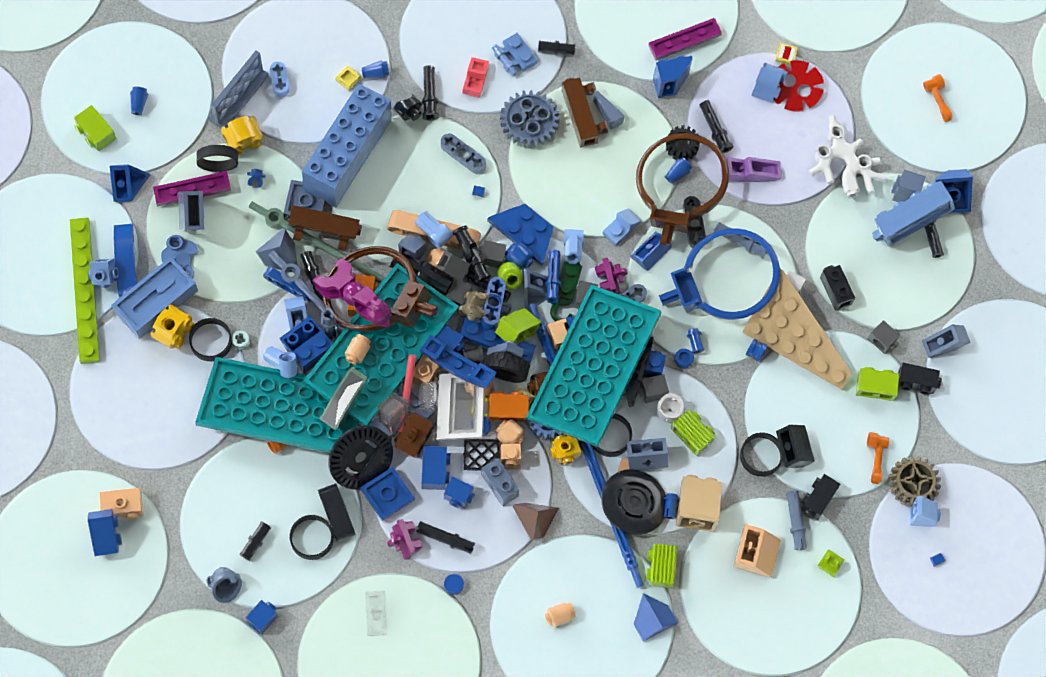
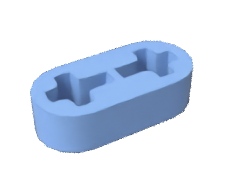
M274 62L270 66L273 92L276 96L284 97L290 90L286 66L282 62ZM280 68L281 76L277 77L276 69ZM278 82H282L283 90L279 89Z

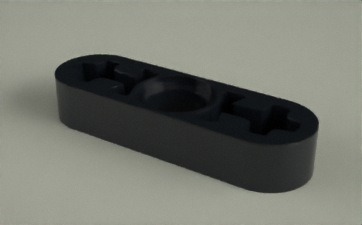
M688 196L685 198L683 203L684 214L687 211L691 213V207L688 206L689 202L695 205L694 208L701 206L697 197ZM703 216L696 218L700 223L698 226L693 227L690 225L687 238L691 248L697 244L696 240H694L695 232H698V239L702 240L706 237Z

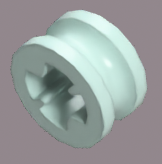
M236 331L232 335L231 340L236 349L243 350L248 347L250 341L246 332ZM239 337H243L245 342H242V344H238L236 339H240Z

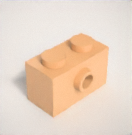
M140 488L99 492L100 509H113V515H117L118 520L119 518L134 520L138 519L139 516H143L142 492Z

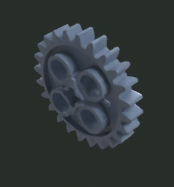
M523 90L521 96L516 92L515 99L510 96L509 102H504L505 108H501L502 114H500V120H502L500 126L504 127L503 133H508L507 139L513 137L514 144L520 141L521 147L524 143H527L528 148L531 143L537 147V142L544 145V139L550 141V135L555 136V130H558L559 127L557 123L560 122L558 117L559 111L556 110L557 105H551L552 98L546 100V94L541 97L540 91L533 95L532 90H530L529 94H526ZM528 105L531 108L525 109L523 106ZM539 115H545L547 117L540 118ZM518 119V120H520L521 122H520V123H515V122H513V120ZM532 128H533V129H536L537 131H536V132H530L529 129H532Z

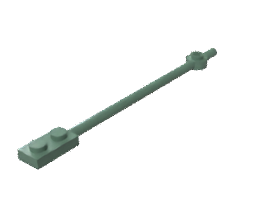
M253 201L249 204L250 209L265 217V222L269 227L278 228L281 226L294 233L295 227L288 226V221L284 220L283 212L280 209L271 208L267 210ZM272 218H278V220L274 222ZM303 231L302 239L337 259L346 256ZM355 260L350 263L352 268L367 276H375V281L380 284L385 279V277Z

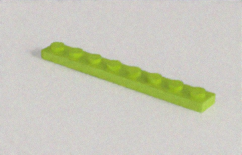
M89 217L69 219L80 364L100 362L95 287L89 278V263L93 261Z

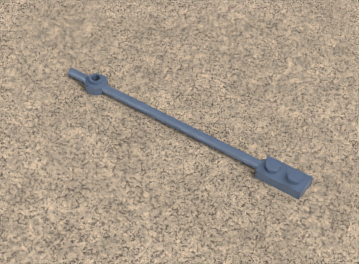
M273 250L269 256L282 269V279L289 284L295 283L321 311L325 312L324 302L300 278V268L294 263L287 264ZM289 272H293L295 275L293 277H289L287 274ZM338 323L335 325L341 332L346 328ZM402 384L396 389L398 393L395 395L400 404L404 389ZM412 386L408 412L410 414L415 412L428 419L435 413V410Z

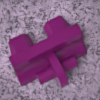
M608 258L602 259L603 263L594 267L599 278L606 275L608 278L607 281L599 283L600 288L620 294L621 291L617 278L619 283L625 282L624 276L628 274L627 269L621 268L620 264H615L614 270L612 262Z
M403 519L397 520V524L392 526L393 532L389 533L391 540L387 542L388 547L394 546L396 552L401 551L404 560L409 559L422 548V543L419 538L411 540L409 536L415 532L413 521L404 522Z

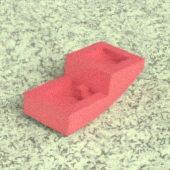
M471 57L462 94L480 98L489 61Z

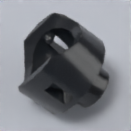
M412 94L411 98L397 101L394 110L403 120L411 119L416 121L422 115L420 111L422 103Z

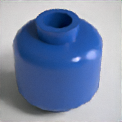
M521 242L513 243L505 252L506 262L515 263L521 270L524 268L528 269L534 262L532 260L533 252Z

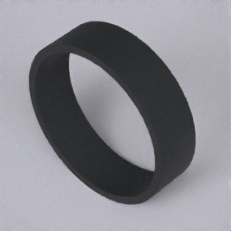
M208 145L200 148L196 153L197 166L205 171L224 172L233 170L238 166V151L230 146ZM210 156H225L231 159L224 161H211L206 160L204 158Z
M202 319L190 330L189 344L191 350L201 360L212 362L215 360V357L223 358L231 349L232 335L230 329L219 319ZM206 324L222 326L229 334V342L226 348L219 354L212 356L198 353L192 346V338L200 327Z
M614 413L612 419L621 421L627 427L629 441H631L632 428L630 423L623 416ZM592 445L597 453L606 457H616L627 450V445L621 450L614 452L605 451Z
M764 432L750 435L744 441L740 450V460L743 467L752 475L759 477L775 473L783 461L778 439ZM755 438L768 439L777 446L780 452V462L774 469L769 471L755 470L747 464L744 458V446Z
M306 515L299 518L292 525L289 534L293 551L301 558L307 560H316L324 557L331 550L334 541L331 525L326 519L318 515ZM307 520L320 521L331 532V540L327 548L315 555L301 553L292 542L293 533L297 526Z

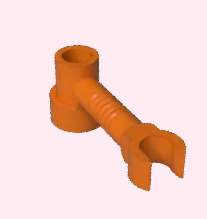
M941 74L935 75L932 79L923 82V86L926 92H932L944 122L952 120V113L946 106L939 91L945 88V82Z
M869 432L867 447L875 448L871 483L879 484L882 480L883 448H888L889 437Z

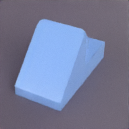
M627 208L617 213L616 219L603 230L602 234L617 246L642 220Z

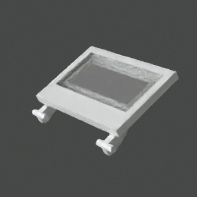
M439 374V380L438 377H434V389L439 387L437 434H435V430H432L431 442L434 443L435 440L483 438L484 414H488V402L484 401L485 388L468 383L453 374Z

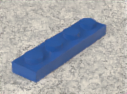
M467 317L464 319L459 333L464 336V339L486 348L506 343L495 333V328L487 329L480 322L470 321ZM523 341L518 343V347L524 349L522 358L530 364L537 345Z

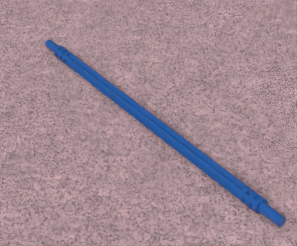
M531 304L528 306L531 314L541 321L536 333L551 367L556 357V352L545 322L541 320L536 304ZM578 440L601 498L606 481L591 444ZM611 524L624 562L627 565L628 571L632 574L636 587H643L644 583L638 570L639 565L626 533Z

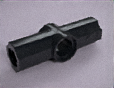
M404 252L402 253L412 265L416 277L446 295L454 279L437 271L429 262H420ZM397 261L399 265L405 268L399 261Z

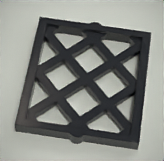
M464 439L463 470L481 471V468L489 464L494 458L499 459V440ZM471 442L479 443L476 446H474ZM484 442L492 444L488 447ZM467 444L473 448L469 452L466 451ZM481 444L486 448L482 453L477 449ZM495 444L497 445L496 453L491 450ZM474 450L479 454L476 459L470 455ZM487 451L493 455L489 460L484 456ZM467 457L472 460L468 466L466 465ZM481 457L486 461L482 466L477 462Z

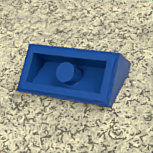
M656 231L630 256L646 271H649L672 247L671 244L670 246L660 244L661 234Z

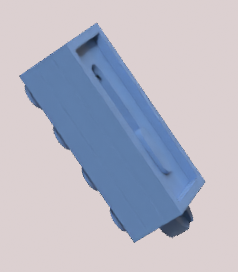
M941 181L932 182L926 187L927 189L922 192L917 191L913 193L910 199L905 202L900 201L893 206V209L879 213L877 218L874 219L878 228L872 233L874 240L878 242L884 239L887 245L891 247L954 210L953 200Z
M169 257L112 304L114 313L138 339L142 338L153 329L152 327L160 313L165 308L167 310L170 309L168 305L173 304L179 307L198 292L196 282L193 280L195 276L193 268L185 263L179 265L172 257Z

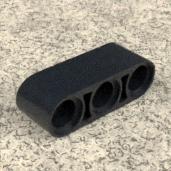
M334 483L318 489V494L336 541L339 542L355 536L354 527L337 484Z

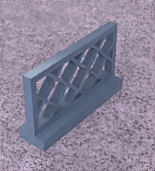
M254 51L211 104L213 114L209 120L219 128L223 126L225 128L228 127L227 123L236 118L269 77L268 72L263 70L260 52Z

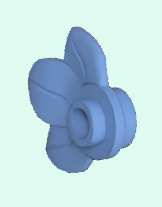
M172 235L166 241L167 247L161 253V260L163 263L169 257H172L179 265L184 263L190 265V255L197 254L198 248L194 242L184 240L180 235ZM174 243H179L178 247H173Z

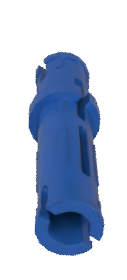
M559 250L549 251L546 301L551 304L558 303L559 301L558 295L561 287V282L559 281L561 253Z

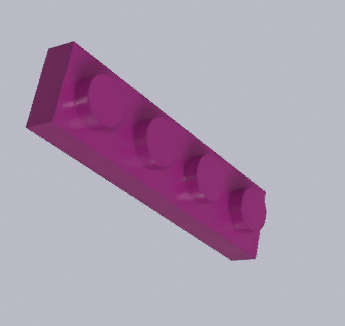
M712 18L648 43V47L655 61L720 37L722 31L716 19Z
M224 171L154 186L153 190L158 207L178 202V192L203 191L204 197L231 191L228 173Z

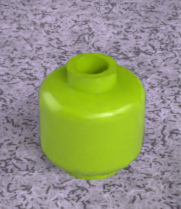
M513 262L502 264L497 272V277L505 281L506 289H517L523 282V272Z

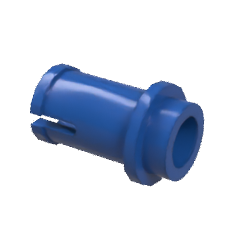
M698 328L688 330L687 338L690 339L693 354L703 352L704 348L700 337L701 331Z
M667 493L666 497H664V500H666L664 517L676 519L677 502H679L678 495Z

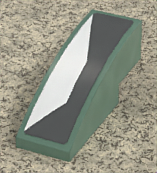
M351 367L330 399L320 420L337 430L344 423L350 409L354 407L368 377L354 367Z

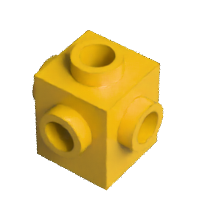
M560 435L552 441L550 453L553 460L556 459L558 464L563 463L566 465L580 457L581 450L576 438Z

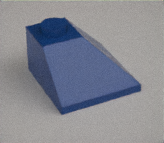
M967 169L948 170L935 178L936 182L941 181L953 200L955 209L949 213L971 212L973 177Z

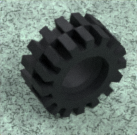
M681 125L680 129L676 126L675 130L672 129L670 134L668 133V136L679 133L695 134L696 130L693 129L691 131L690 126L687 129L684 128L685 125ZM677 140L666 143V151H668L669 156L673 155L672 159L674 160L676 157L679 160L683 157L687 161L688 158L690 160L693 159L700 146V142L688 140L690 146L686 149L679 148L676 145Z

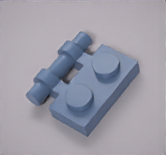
M518 32L502 41L504 48H500L498 44L492 47L495 57L501 60L506 72H509L512 76L517 75V67L523 72L538 63V59ZM510 54V56L512 57L513 61H510V60L507 58V55Z

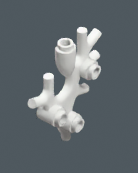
M835 115L829 116L828 140L833 145L829 147L826 144H821L817 147L814 158L818 164L808 171L809 176L813 177L823 172L827 184L834 183L831 162L835 158H842L847 165L842 175L845 194L849 198L859 195L858 192L860 190L856 179V174L858 173L863 175L867 193H874L873 180L885 182L887 176L886 174L871 170L872 166L881 164L880 158H870L864 154L857 157L855 152L864 145L863 141L858 139L852 144L847 143L843 137L845 133L844 128L837 122Z

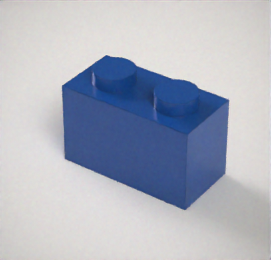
M423 446L422 489L445 490V484H449L450 472H446V465H450L451 453H447V447Z
M113 509L88 512L87 521L94 557L119 553L122 537L121 533L117 534L116 527H119L117 515H113Z

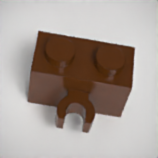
M412 412L411 415L408 414L403 422L405 425L403 431H399L396 435L394 447L414 458H418L436 423Z

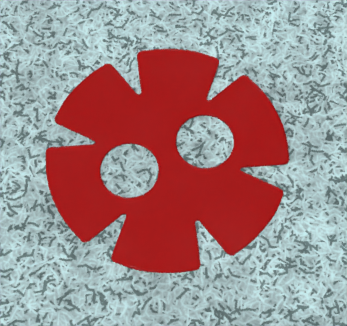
M791 60V71L784 63L781 64L779 68L788 72L787 75H793L796 82L793 86L787 87L781 81L780 86H778L781 88L778 98L774 97V101L780 104L787 98L784 109L796 112L803 111V101L809 108L816 105L824 91L821 88L814 87L824 83L820 71L814 67L806 73L809 62L802 60ZM808 85L811 89L810 94L806 97L800 96L798 94L799 86Z

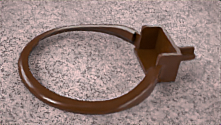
M690 133L669 135L652 144L641 157L636 171L638 193L644 204L651 210V226L663 229L659 242L663 246H670L674 231L689 233L691 221L713 210L724 197L729 183V167L722 151L705 137ZM680 139L694 140L706 145L715 152L722 167V182L715 196L705 204L694 208V212L690 213V211H687L686 214L657 209V206L654 205L655 202L646 193L642 182L644 164L649 155L661 144Z
M370 246L351 252L343 258L351 263L366 255L382 254L395 258L405 267L409 280L391 309L392 315L389 318L390 325L388 327L399 323L414 329L421 314L431 317L436 316L438 307L428 304L431 299L425 285L417 283V277L412 265L397 250L384 246ZM337 265L332 268L327 277H331L338 272ZM323 296L325 309L333 310L336 323L343 327L358 331H378L388 328L377 324L355 325L348 323L335 313L331 299H326Z

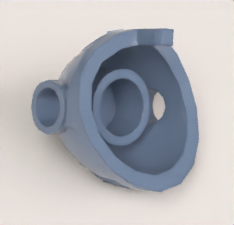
M219 567L212 576L207 577V585L211 588L215 600L219 603H227L236 598L240 592L242 579L239 573H235L227 567Z

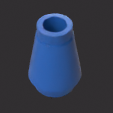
M380 60L362 67L363 78H385V76L390 75L387 61Z
M134 86L132 91H130L131 113L134 115H142L148 97L147 89L144 87Z
M683 157L680 160L677 159L665 175V178L670 184H673L689 174L692 166Z

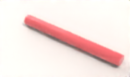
M415 355L408 356L397 428L398 432L403 431L405 427L403 422L408 414L416 362Z

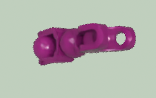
M343 258L338 259L334 263L337 265L338 271L335 275L331 277L318 275L312 280L316 290L326 299L340 298L347 304L354 306L358 314L371 323L383 327L390 325L391 311L389 305L378 299L368 286L364 287L363 284L356 282V276L352 272L351 264Z

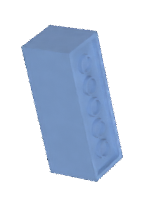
M358 83L302 170L303 191L319 199L322 198L325 200V203L337 208L391 122V99Z

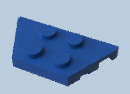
M522 204L487 218V221L513 243L521 242L533 252L532 258L541 266L544 264L554 226L527 204Z

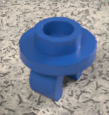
M252 169L251 172H247V175L252 176L248 179V186H251L253 179H256L258 187H262V178H266V174H262L263 170Z

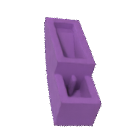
M747 157L745 159L726 158L729 167V181H772L782 178L780 161Z

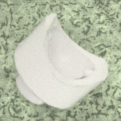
M668 393L660 399L657 413L663 421L674 422L682 415L684 405L681 397L677 394Z

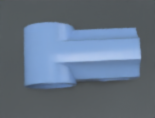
M427 211L422 212L415 221V224L438 249L453 237L450 229L446 225L440 224Z
M565 229L564 231L565 260L569 264H576L581 261L584 230Z
M273 346L266 349V352L263 354L264 360L278 368L282 377L291 378L297 375L298 370L294 353L282 352Z

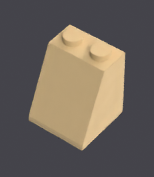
M696 475L683 476L675 526L715 532L720 517L722 482L715 478L700 479Z

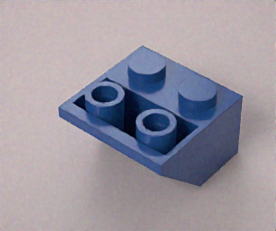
M682 55L676 59H662L656 62L653 81L658 98L677 94L689 76L693 60L692 56Z
M311 316L279 338L286 351L295 354L297 366L303 374L315 367L333 344Z

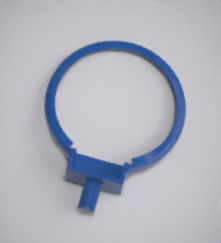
M737 228L720 230L708 235L692 248L684 268L670 273L676 289L661 294L659 297L663 306L680 299L686 313L700 309L719 319H743L759 312L773 298L780 280L779 261L771 245L758 234ZM727 234H740L753 238L767 251L773 266L772 282L765 296L754 306L737 312L722 311L705 302L703 303L692 273L689 272V268H692L693 262L703 246L709 241Z

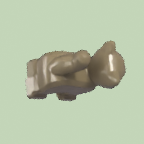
M467 291L464 299L467 301L465 305L459 306L457 313L473 322L479 320L482 316L486 315V312L481 308L485 300L489 298V295L478 291Z

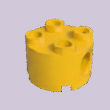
M249 116L237 118L227 123L229 127L225 128L223 126L220 130L227 145L235 148L238 151V155L244 153V149L249 147L256 149L262 146L261 141L264 137L255 116H252L251 119Z
M170 304L168 305L170 309L167 310L165 308L157 317L152 327L155 329V332H151V337L170 349L175 347L180 349L184 344V337L187 332L190 333L195 323L192 322L191 315Z

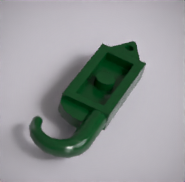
M564 261L559 278L561 282L558 295L559 301L552 304L550 309L551 318L555 322L565 319L557 315L559 305L568 306L573 302L583 267L580 265V261L576 264H569L568 261Z

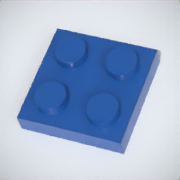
M394 467L360 488L381 521H384L415 500Z

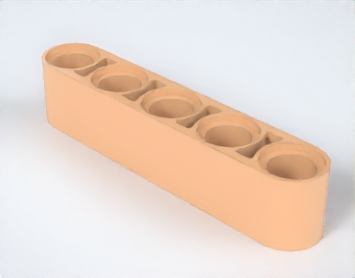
M392 210L387 226L388 231L402 236H407L410 233L415 236L419 235L426 242L431 243L428 236L415 224L419 215L401 210ZM437 220L440 224L446 225L451 232L461 227L460 225ZM468 228L467 231L471 239H474L478 246L481 233L475 229ZM453 236L443 245L460 250V244L456 236Z

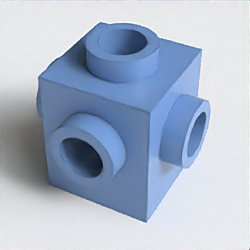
M114 258L96 259L89 263V278L92 280V285L107 288L117 281L118 269L115 267Z

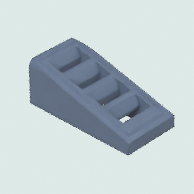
M598 90L595 91L593 102L604 120L607 121L609 128L613 129L622 125L625 116Z

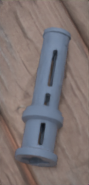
M718 222L714 232L731 228ZM740 234L722 235L726 239L745 247L747 252L751 251L760 255L762 259L767 254L763 246L753 238Z

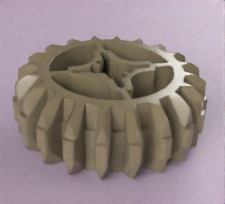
M910 456L908 460L904 457L901 462H896V467L891 468L892 474H889L888 479L892 481L888 483V486L894 487L890 492L891 494H897L895 500L902 499L901 505L908 502V507L911 508L918 496L934 501V497L938 496L939 492L937 490L941 488V485L938 483L941 481V477H936L939 470H932L935 466L934 464L927 465L928 459L922 462L920 456L916 460L913 456ZM909 469L908 477L900 480L901 472ZM915 479V482L917 481L918 484L915 485L914 482L912 483L911 480ZM929 484L928 492L920 495L921 487ZM904 488L909 489L911 494L908 493Z

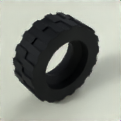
M505 352L490 353L486 365L497 372L495 378L513 383L525 382L530 369L529 362L524 358Z

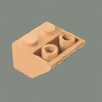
M745 524L733 567L772 578L781 539L765 529Z

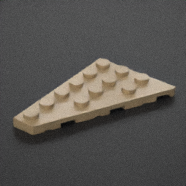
M780 268V280L773 298L763 309L751 316L742 333L757 339L761 344L768 345V348L842 390L852 374L785 272Z

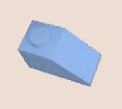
M303 296L284 300L290 330L307 318Z
M918 496L910 508V525L934 527L937 521H940L941 515L940 509H937V503Z

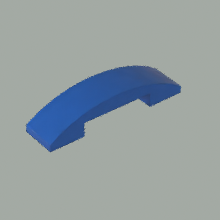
M133 223L114 225L113 228L115 267L118 269V278L116 280L119 297L123 296L137 284Z
M432 335L428 337L420 349L421 353L444 370L481 388L487 389L497 374L496 371L481 363L478 365L449 349L446 343Z

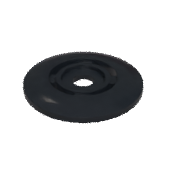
M364 425L348 430L337 439L331 448L328 458L331 476L344 488L360 489L390 468L393 459L392 442L384 431L374 426ZM366 440L371 441L372 443H374V444L376 445V447L373 448L369 443H367V442H365V441H366ZM364 452L366 454L365 459L362 462H356V456ZM348 467L350 470L358 473H350L346 471V468Z
M626 469L615 473L607 480L602 490L601 504L607 519L617 529L632 535H643L657 529L665 519L666 500H664V497H666V494L660 483L648 473L640 470ZM618 491L622 492L619 498L620 506L617 501ZM630 497H637L640 500V505L633 507L629 502ZM650 498H652V509H651V513L648 512V510H649V508H650V505H651V499H650Z

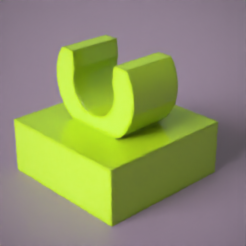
M828 549L817 567L834 577L845 559Z

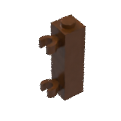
M580 77L568 78L562 82L561 91L579 146L582 148L598 144L599 134L608 133L609 126L607 121L595 125L586 95H594L596 90L595 83L591 82L583 86Z
M295 205L291 207L288 226L295 227L293 240H301L303 229L339 236L337 249L343 251L346 250L347 240H355L356 236H360L362 225H359V219Z

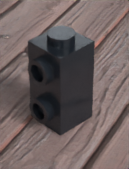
M830 265L824 268L820 279L834 310L852 305L855 296L841 266L837 265L834 267Z
M904 362L900 365L898 369V387L902 390H916L921 394L930 395L934 394L936 389H940L942 378L939 377L940 370Z
M826 474L821 479L817 477L811 486L814 488L811 494L807 492L801 502L804 504L801 510L804 511L808 518L818 520L841 484Z

